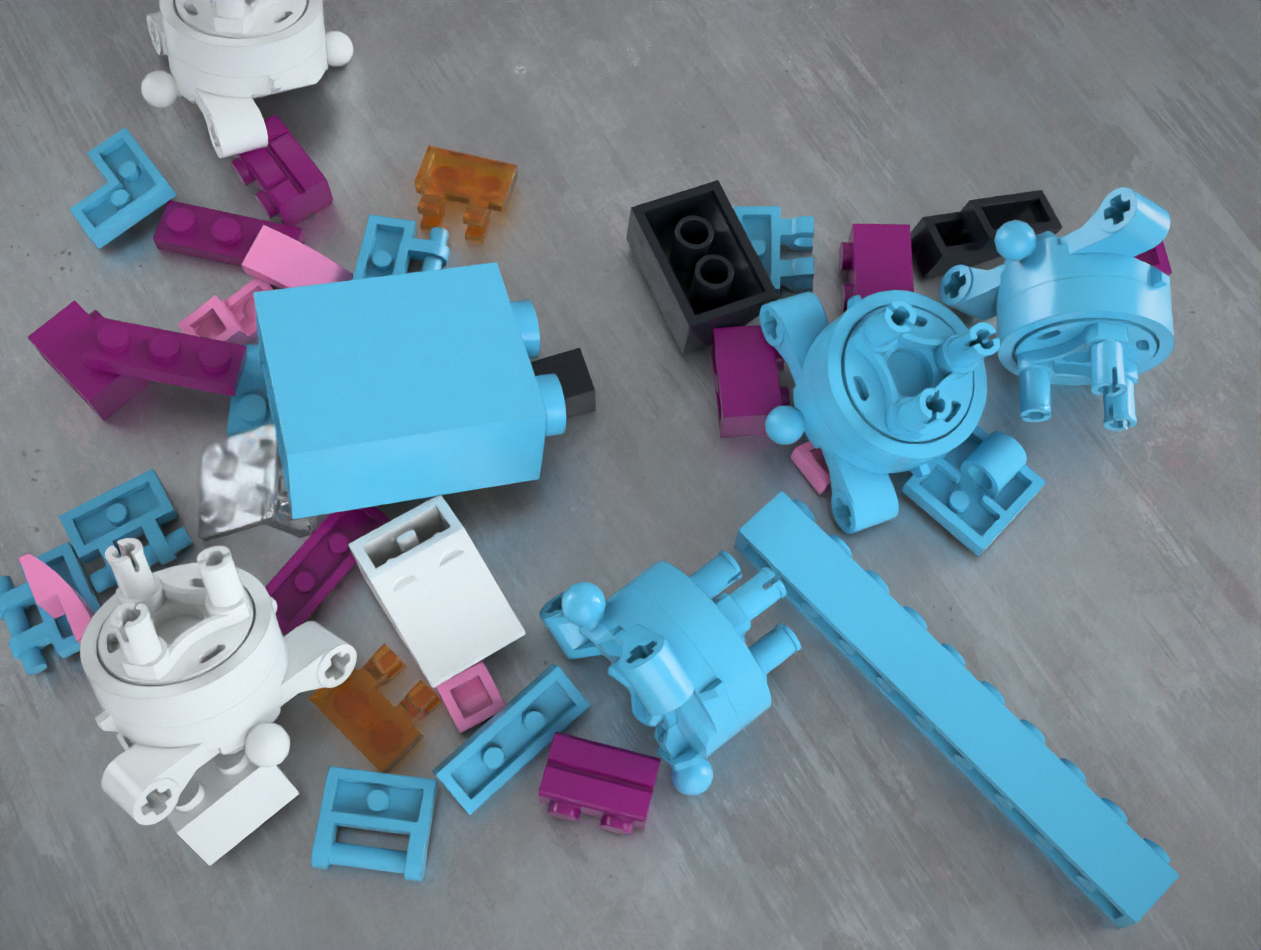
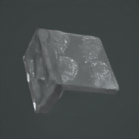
M273 423L204 447L198 538L210 541L264 524L299 538L309 536L316 530V516L292 519Z

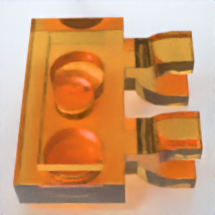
M428 145L414 181L416 193L423 194L417 207L418 213L423 214L420 223L421 230L431 232V229L434 227L441 228L447 200L468 204L463 216V224L468 225L465 232V240L483 244L489 227L491 210L506 212L518 178L517 165Z
M385 643L359 671L354 668L351 675L342 684L332 688H319L309 698L381 773H389L420 742L424 736L414 725L417 721L427 717L442 703L422 680L407 693L405 698L396 707L377 690L381 685L393 680L406 667L401 659Z

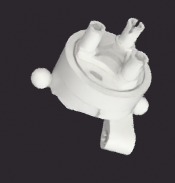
M159 0L160 12L147 14V26L156 52L159 55H168L171 75L165 71H153L147 74L142 81L141 92L144 100L156 108H167L173 105L178 97L183 96L191 104L197 103L206 120L213 147L219 158H224L268 146L265 122L253 99L317 84L328 69L327 64L332 67H341L347 64L352 58L354 48L351 39L340 31H330L325 34L322 0Z
M125 538L117 541L122 554L121 557L117 548L113 545L105 551L106 561L111 566L119 588L116 589V594L99 608L88 623L81 640L80 658L83 669L103 711L95 717L97 725L103 731L119 732L123 736L136 741L133 746L117 756L108 765L101 781L102 790L141 825H152L163 820L177 804L179 795L195 771L218 753L222 755L236 754L245 748L246 755L257 766L270 768L282 763L289 754L290 737L282 726L274 723L281 712L280 707L300 692L324 687L332 688L342 684L355 668L357 654L353 646L320 623L315 621L305 622L283 637L275 615L278 608L276 601L269 596L264 585L255 576L235 567L230 550L226 546H212L203 550L197 556V563L169 567L151 573L143 552L142 543L138 539Z

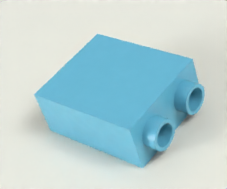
M497 262L253 292L260 363L292 519L540 479L545 437L564 434L566 430L565 400L556 374L535 376L529 359L538 358L540 353V333L537 315L529 299L510 302Z

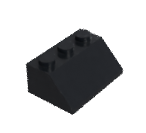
M719 180L631 207L626 240L683 355L710 346L713 328L746 326L759 316L762 305L778 300L779 295Z

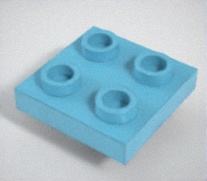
M977 425L969 437L959 446L927 463L931 474L921 478L913 475L904 484L902 492L979 557L1046 484V481L1025 464L1027 461L1026 453L1014 438L1001 431H994L989 435Z

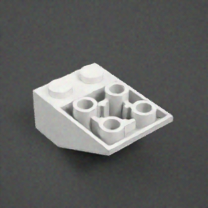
M442 495L433 497L348 544L364 580L432 688L526 634L465 528Z
M121 733L116 735L125 751L136 743V741L123 736ZM244 748L236 754L222 755L218 753L198 768L179 795L177 804L166 817L176 833L211 866L300 793L279 765L270 768L257 766L248 758Z

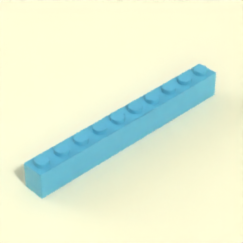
M781 491L738 529L734 547L758 571L765 566L770 568L776 574L770 583L773 585L780 579L787 591L785 598L1119 929L1136 924L1178 879L1180 875L1169 865L1170 858L1167 853L1152 840L1142 839L1127 825L1128 818L1119 806L1107 798L1101 799L1085 784L1086 777L1083 772L1071 761L1065 758L1059 759L1044 744L1045 738L1036 726L1025 719L1019 720L1004 706L1005 699L1002 694L990 683L978 681L965 668L966 662L961 654L947 643L941 645L926 630V622L914 609L908 606L902 607L889 595V588L885 581L874 571H865L851 558L852 553L846 543L834 534L828 536L815 523L812 511L802 501L798 499L792 501Z

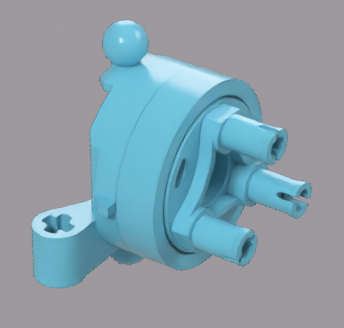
M1121 187L1109 193L1082 228L1063 237H1058L1051 231L1035 235L1034 230L1026 222L1019 220L1008 221L997 230L994 239L997 252L1005 259L1004 264L989 271L959 264L950 268L942 278L939 296L945 305L981 321L997 316V338L999 337L1000 340L998 358L1008 371L1019 376L1020 416L1024 421L1042 422L1051 418L1050 384L1091 385L1093 394L1101 395L1103 393L1104 427L1113 431L1126 430L1127 426L1132 428L1137 425L1133 385L1138 383V375L1161 364L1174 349L1170 277L1159 269L1134 257L1156 247L1162 242L1170 228L1171 219L1169 212L1164 207L1131 188Z
M903 290L878 292L861 299L860 294L848 299L847 311L830 324L819 298L810 291L764 304L760 309L759 319L762 333L767 342L775 347L787 362L796 387L793 388L795 408L792 406H777L772 409L765 421L767 435L779 445H788L798 441L804 432L816 449L821 448L830 472L832 513L837 525L845 533L852 534L894 519L898 514L899 505L889 473L910 471L917 478L931 474L927 463L959 446L977 426L982 416L987 396V376L983 358L996 353L1000 347L999 337L988 340L990 336L996 333L995 328L991 324L981 322L968 330L952 311L938 301L919 293Z
M725 550L720 551L715 558L689 577L672 564L665 561H657L606 600L604 593L597 585L590 582L576 583L571 585L565 592L549 600L539 613L540 618L567 659L573 660L603 655L611 660L612 665L608 668V675L626 686L631 693L632 713L636 719L646 726H656L654 738L659 744L656 753L672 767L670 776L674 787L680 793L690 796H697L705 792L712 783L713 771L711 764L706 758L770 708L772 701L766 682V675L793 653L801 649V644L794 632L782 623H778L749 648L746 646L745 633L751 628L750 621L778 599L785 597L787 591L780 579L768 589H763L776 576L770 568L765 566L730 595L724 592L713 599L736 580L738 581L743 577L738 563Z

